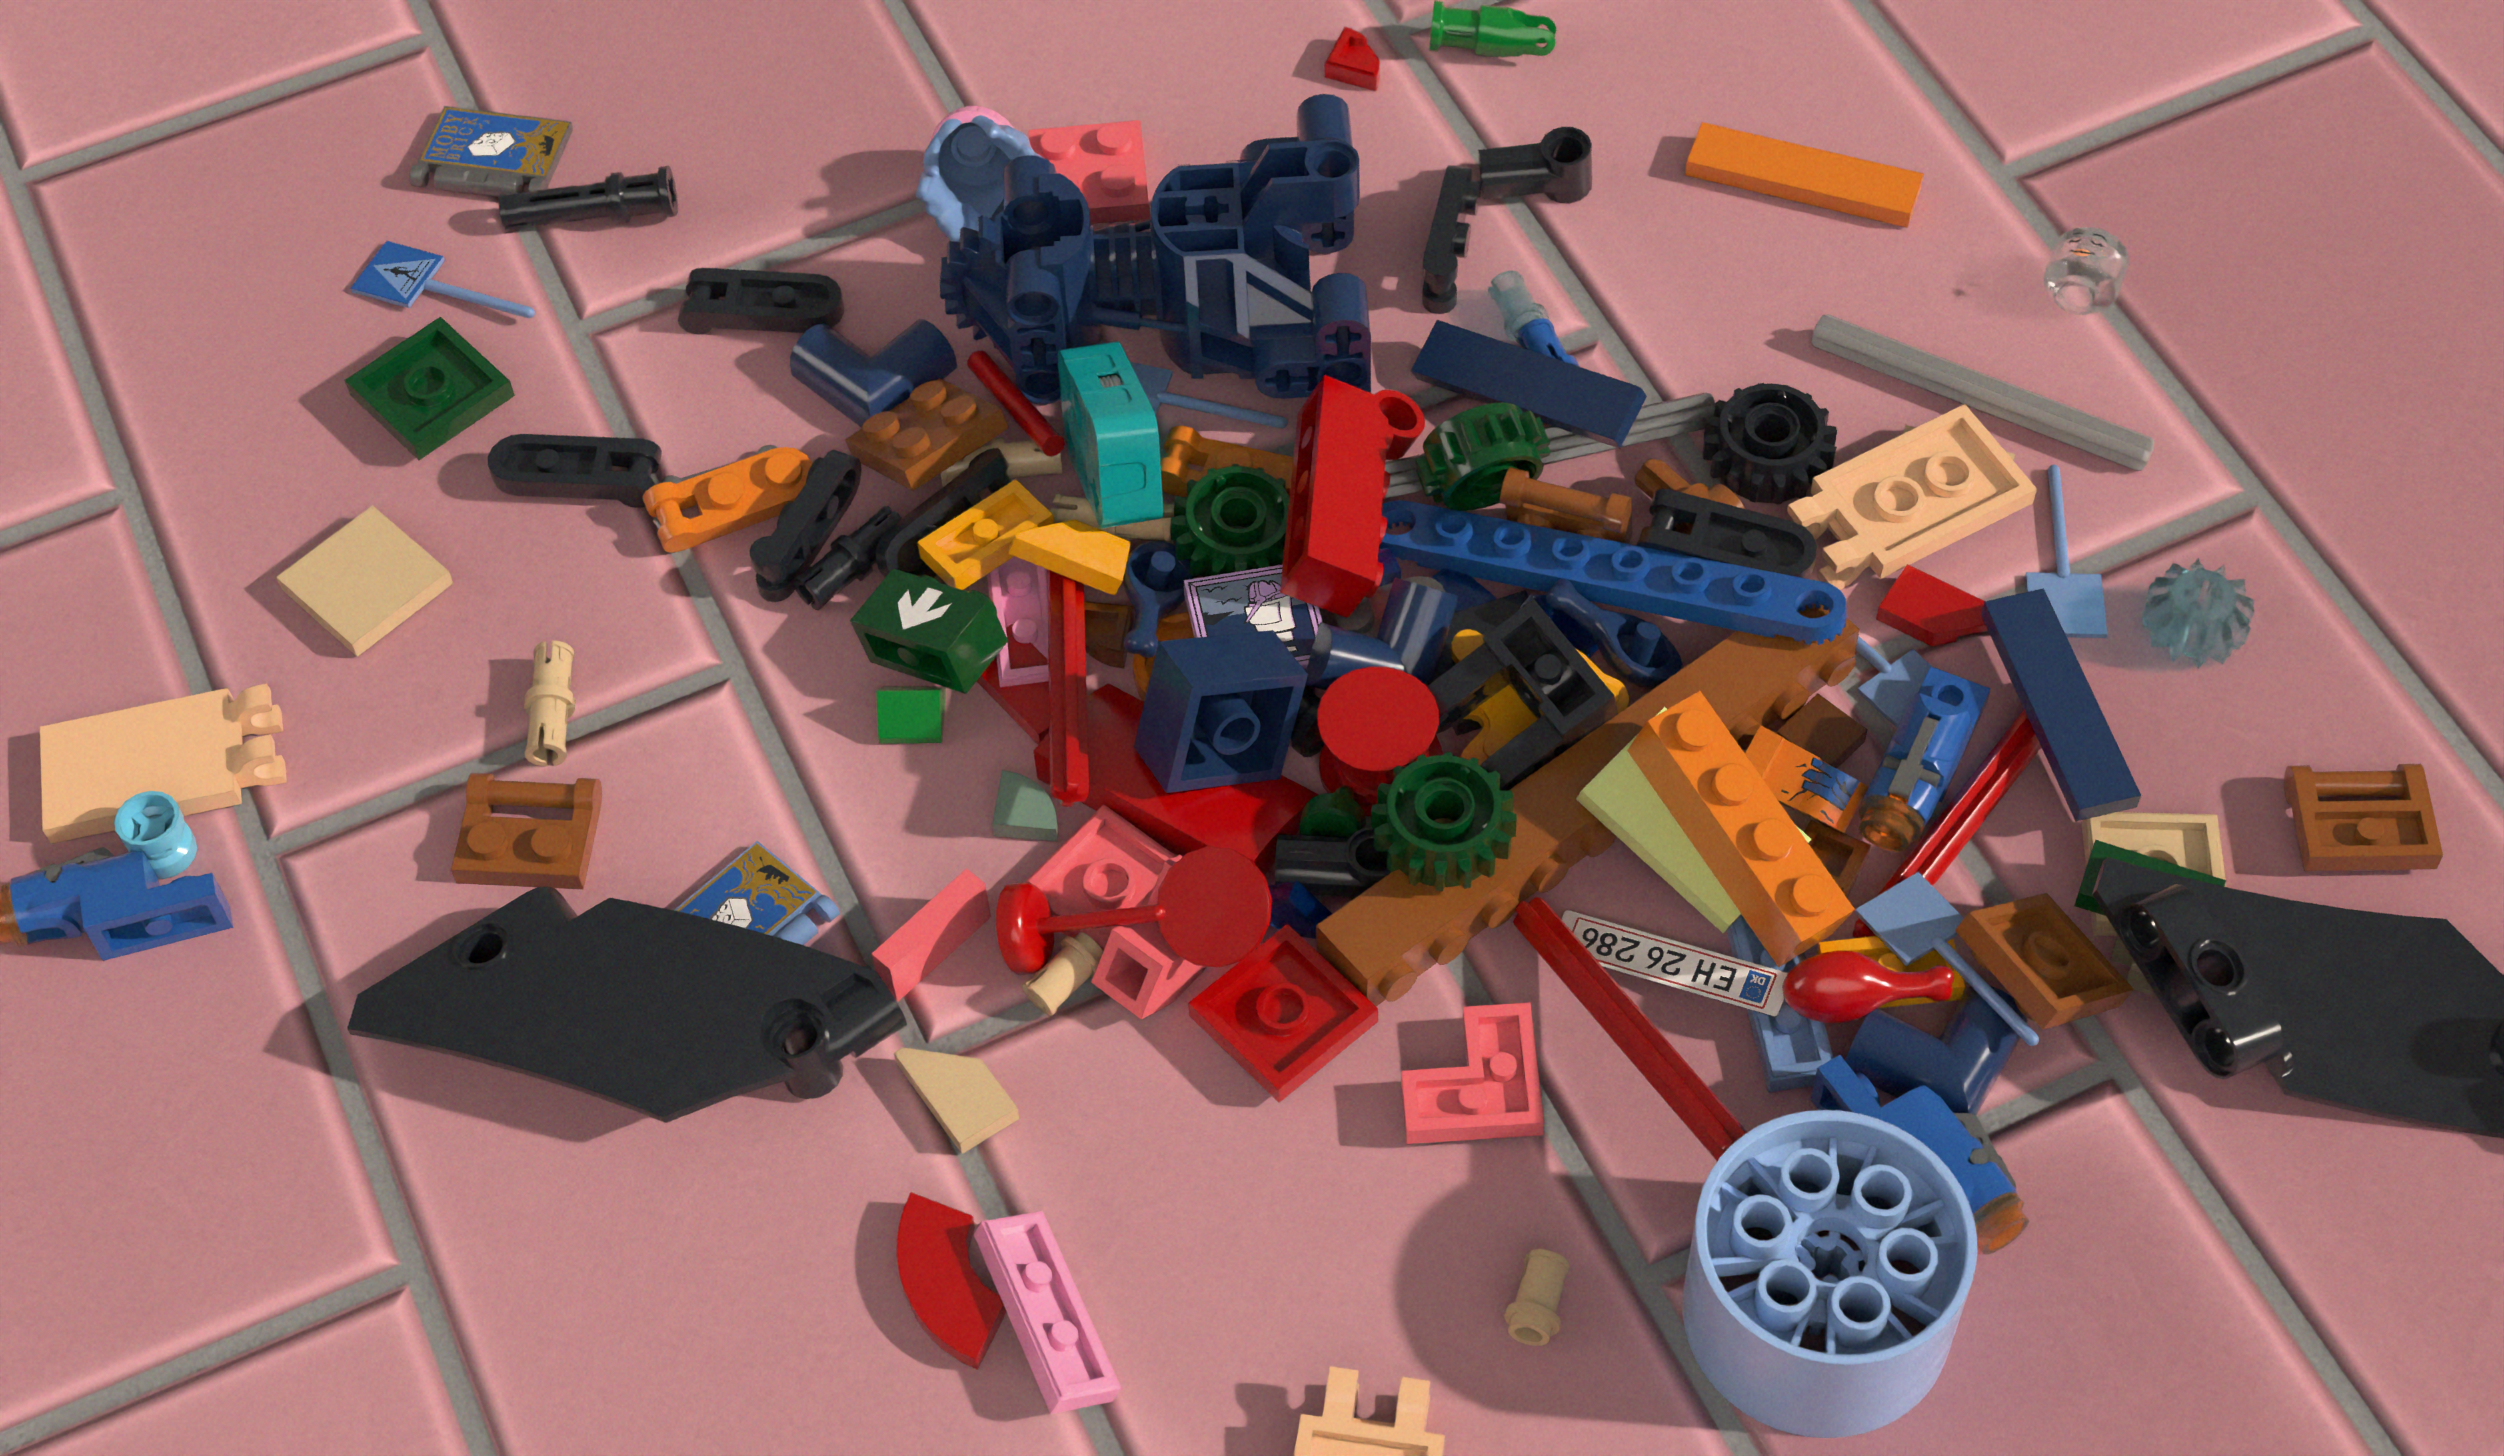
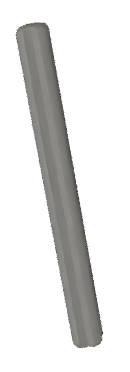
M1822 315L1814 328L1812 344L1815 348L1958 403L1966 404L1971 408L2135 471H2142L2153 452L2154 440L2147 435L1832 315Z

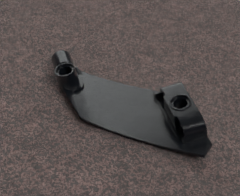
M2107 857L2102 862L2092 895L2206 1072L2215 1078L2225 1080L2264 1062L2284 1094L2412 1124L2504 1138V975L2447 919L2377 913L2294 901L2168 874Z
M546 886L527 891L359 993L347 1029L351 1035L408 1045L528 1075L580 1091L667 1123L734 1096L783 1081L788 1091L795 1097L815 1099L824 1096L838 1086L843 1077L842 1058L851 1054L856 1059L907 1026V1022L897 1001L881 977L868 964L861 966L822 951L744 927L615 898H607L578 916L557 889Z

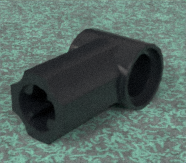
M1575 127L1553 129L1545 134L1541 143L1478 150L1481 189L1484 200L1544 193L1549 199L1558 203H1573L1586 197L1592 189V143L1585 132Z
M1371 826L1356 831L1351 837L1278 834L1275 855V893L1343 896L1350 897L1353 900L1392 873L1387 868V851L1376 852L1374 829ZM1374 865L1385 867V869L1379 871L1366 870L1365 868Z

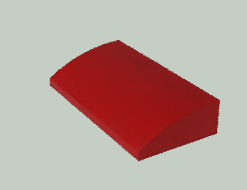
M1109 683L1088 695L1089 796L1081 803L1095 811L1106 805L1176 855L1184 856L1186 853L1207 846L1234 849L1252 859L1265 876L1275 863L1278 834L1296 835L1299 831L1301 815L1305 804L1319 794L1283 775L1277 780L1166 793L1134 748L1144 702ZM1048 733L1033 750L1037 779L1050 786V739Z

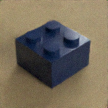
M1274 630L1159 641L1134 748L1166 793L1280 779L1308 674Z

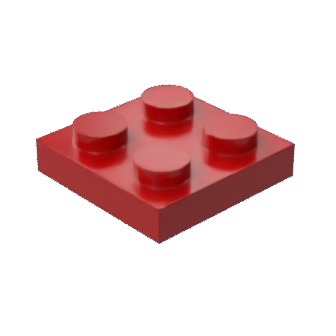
M1288 924L1188 1002L1189 1016L1279 1103L1378 1022V1008Z

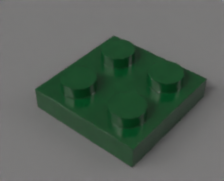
M442 317L437 318L345 379L349 394L418 461L515 396L510 380Z

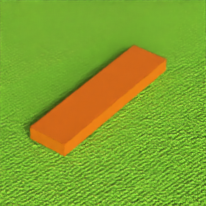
M1701 122L1686 162L1685 171L1686 176L1906 228L1909 226L1924 173L1705 122Z

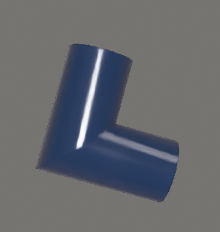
M918 319L872 357L832 327L824 323L817 324L808 329L798 339L790 356L792 376L861 428L863 423L871 416L881 412H888L910 398L911 392L919 385L929 381H936L939 378L944 379L957 368L956 356L947 338L932 323L923 319Z
M1394 577L1377 638L1320 622L1306 668L1308 676L1305 685L1326 691L1340 676L1355 669L1370 666L1402 670L1415 676L1426 686L1430 685L1436 676L1459 596Z
M1970 986L1939 1038L1878 1008L1870 1012L1861 1024L1850 1046L1845 1062L1855 1074L1858 1072L1864 1074L1874 1087L1896 1098L1925 1085L1941 1097L1953 1113L1977 1115L2021 1037ZM1990 986L2026 1023L2028 1022L2027 1017L2016 1006L2014 997L1998 988Z

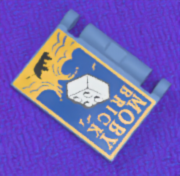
M758 841L674 910L744 927L801 945L806 944L818 933L815 924L806 916L810 910L814 909L828 923L840 914L838 907L828 896L818 892Z

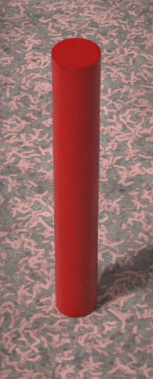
M978 350L973 352L967 360L968 368L1046 456L1058 455L1065 445L1062 436L985 351Z

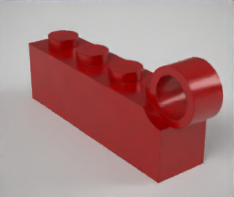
M1324 375L1298 411L1280 593L1346 618L1352 614L1364 597L1371 598L1376 593L1384 571L1383 563L1378 562L1379 546L1387 528V518L1381 516L1382 501L1390 484V473L1385 471V460L1402 458L1425 427V418L1421 409L1405 394L1395 390H1381L1372 394Z

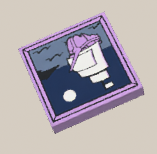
M1283 565L1184 580V595L1194 638L1274 630L1305 671L1322 618L1319 607L1280 593Z

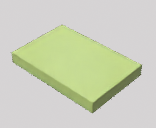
M1664 707L1658 714L1664 712L1667 708ZM1636 735L1581 790L1576 800L1716 928L1724 933L1737 920L1741 912L1627 750L1637 737ZM1797 827L1806 839V841L1809 843L1811 841V838L1807 836L1799 827Z

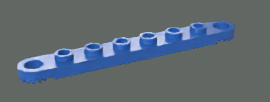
M1396 500L1383 504L1381 516L1387 518V527L1389 529L1393 528L1392 523H1395L1396 527L1400 526L1399 522H1402L1403 526L1406 527L1409 523V527L1412 528L1407 533L1401 535H1390L1385 532L1378 554L1382 558L1388 556L1389 560L1395 561V558H1400L1401 561H1416L1417 566L1543 592H1548L1557 580L1565 578L1574 585L1579 594L1589 601L1774 638L1776 634L1792 637L1797 642L1805 640L1807 645H1811L1812 641H1817L1818 645L1824 644V639H1828L1831 642L1835 639V635L1840 636L1842 628L1846 627V598L1837 587L1829 583L1411 501ZM1812 604H1816V608H1820L1823 605V610L1827 611L1829 609V613L1820 618H1807L1799 614V609L1804 611L1805 605L1811 609Z

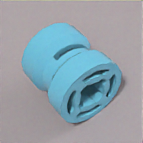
M147 791L129 798L118 809L114 820L117 835L128 852L144 851L158 879L174 877L186 870L193 862L197 852L196 838L184 821V816L172 796L160 791Z

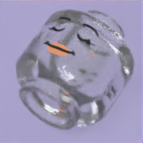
M2077 227L2066 231L2057 240L2047 264L2043 282L2049 296L2064 311L2075 315L2097 313L2108 309L2117 300L2128 271L2130 258L2126 247L2113 234L2095 227Z

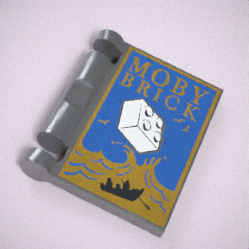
M444 106L417 164H413L411 168V185L426 187L429 181V173L435 172L434 185L439 190L499 197L500 194L522 193L523 184H529L528 192L547 189L572 134V123L570 121Z

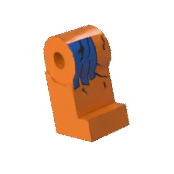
M1761 725L1745 752L1779 803L1842 833H1845L1868 790L1867 785L1822 761L1820 757L1789 742L1784 737Z

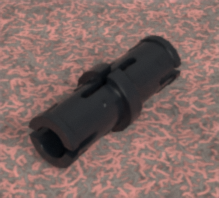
M883 506L864 525L849 536L840 535L830 544L832 550L793 580L795 590L807 605L811 603L814 610H820L839 591L855 579L862 581L873 572L871 566L876 563V547L881 536L901 520L902 517L896 511L892 512L889 506Z

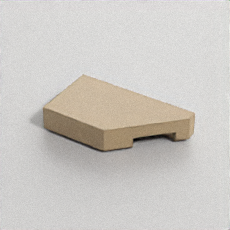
M904 1047L894 1052L896 1064L962 1154L1019 1120L1017 1106L982 1059Z

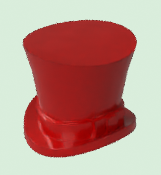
M1370 666L1348 672L1340 676L1328 687L1318 707V728L1321 738L1325 743L1319 760V774L1321 783L1327 793H1334L1337 788L1343 785L1351 787L1354 791L1353 800L1359 803L1365 812V816L1371 817L1372 805L1377 804V788L1380 783L1392 784L1394 768L1400 765L1406 768L1417 761V756L1422 754L1426 757L1443 755L1441 744L1436 736L1439 725V709L1435 697L1425 684L1415 676L1402 670Z

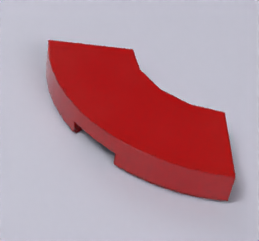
M910 1192L903 1208L897 1234V1263L905 1296L914 1312L916 1320L928 1336L946 1353L978 1370L1007 1311L1000 1295L984 1286L971 1267L969 1247L975 1229L974 1218L970 1214Z

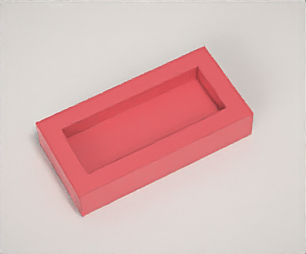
M966 868L871 953L875 971L897 1002L991 918L985 883Z

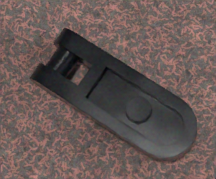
M1448 165L1423 258L1424 283L1422 287V304L1426 310L1434 314L1448 313L1457 304V286L1454 283L1458 272L1457 257L1466 258L1471 234V224L1465 223L1466 215H1477L1481 195V181L1472 180L1471 168Z
M696 268L688 275L685 292L689 299L681 304L678 323L685 331L697 335L706 334L712 328L805 333L817 324L824 323L833 328L840 322L844 314V304L839 285L835 280L825 275ZM719 297H725L724 300H718Z
M516 434L501 439L492 447L488 455V467L496 487L506 494L532 497L619 500L629 507L644 508L646 506L642 499L643 494L655 485L651 474L659 469L662 450L655 442L641 438ZM612 467H626L627 471H612Z
M999 448L988 449L971 460L964 472L895 523L881 536L876 547V563L884 577L893 568L916 576L928 575L932 578L937 576L920 558L917 542L981 502L982 499L978 493L986 487L992 495L1012 482L1006 472L1009 464Z
M834 449L829 451L823 458L818 457L812 463L807 475L806 484L794 502H787L781 510L777 521V528L773 534L761 537L751 545L749 550L751 563L757 573L756 583L758 592L763 599L770 602H779L787 599L794 592L793 580L811 566L857 493L862 473L859 458Z
M1670 489L1655 491L1649 508V512L1653 516L1651 524L1642 529L1637 546L1805 579L1810 577L1815 568L1817 550L1813 535L1804 526L1793 521ZM1686 522L1694 525L1691 534L1687 535L1674 531L1676 524Z

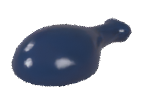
M1151 540L1140 544L1128 555L1123 583L1136 616L1133 629L1124 637V648L1131 654H1139L1146 658L1156 655L1159 642L1156 632L1160 619L1183 603L1185 600L1184 580L1194 579L1190 575V560H1177L1175 556L1176 546L1169 542Z
M1565 578L1557 580L1547 592L1545 597L1549 606L1566 613L1582 626L1594 640L1607 664L1628 682L1643 688L1654 689L1684 668L1678 651L1656 625L1630 614L1599 608L1579 594L1574 585Z

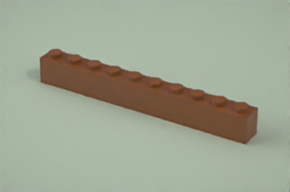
M1812 604L1811 609L1807 605H1805L1804 611L1799 609V614L1807 618H1820L1829 613V609L1827 611L1823 610V605L1820 608H1816V604ZM1847 618L1846 627L1842 628L1841 635L1838 636L1836 634L1835 639L1831 642L1828 639H1824V644L1820 645L1817 644V641H1812L1811 645H1807L1805 640L1797 642L1792 637L1777 634L1774 638L1741 631L1734 632L1509 790L1514 795L1513 813L1517 814L1516 837L1511 838V854L1508 860L1495 858V874L1489 878L1482 874L1477 879L1471 881L1470 888L1464 889L1459 885L1445 887L1443 891H1436L1434 886L1418 883L1415 886L1409 884V877L1400 869L1393 871L1316 925L1317 952L1375 1006H1378L1385 1000L1393 1002L1401 998L1411 989L1417 977L1436 963L1445 965L1454 960L1464 950L1468 940L1485 928L1494 929L1508 921L1515 913L1516 906L1522 900H1526L1537 891L1540 893L1550 891L1562 881L1570 867L1587 855L1589 857H1596L1602 854L1611 846L1617 836L1578 802L1576 798L1581 790L1641 731L1645 723L1655 717L1664 707L1669 709L1701 691L1744 752L1748 749L1760 725L1766 728L1779 718L1787 720L1793 717L1805 705L1809 696L1826 684L1830 687L1839 684L1849 675L1856 663L1854 655L1860 629Z

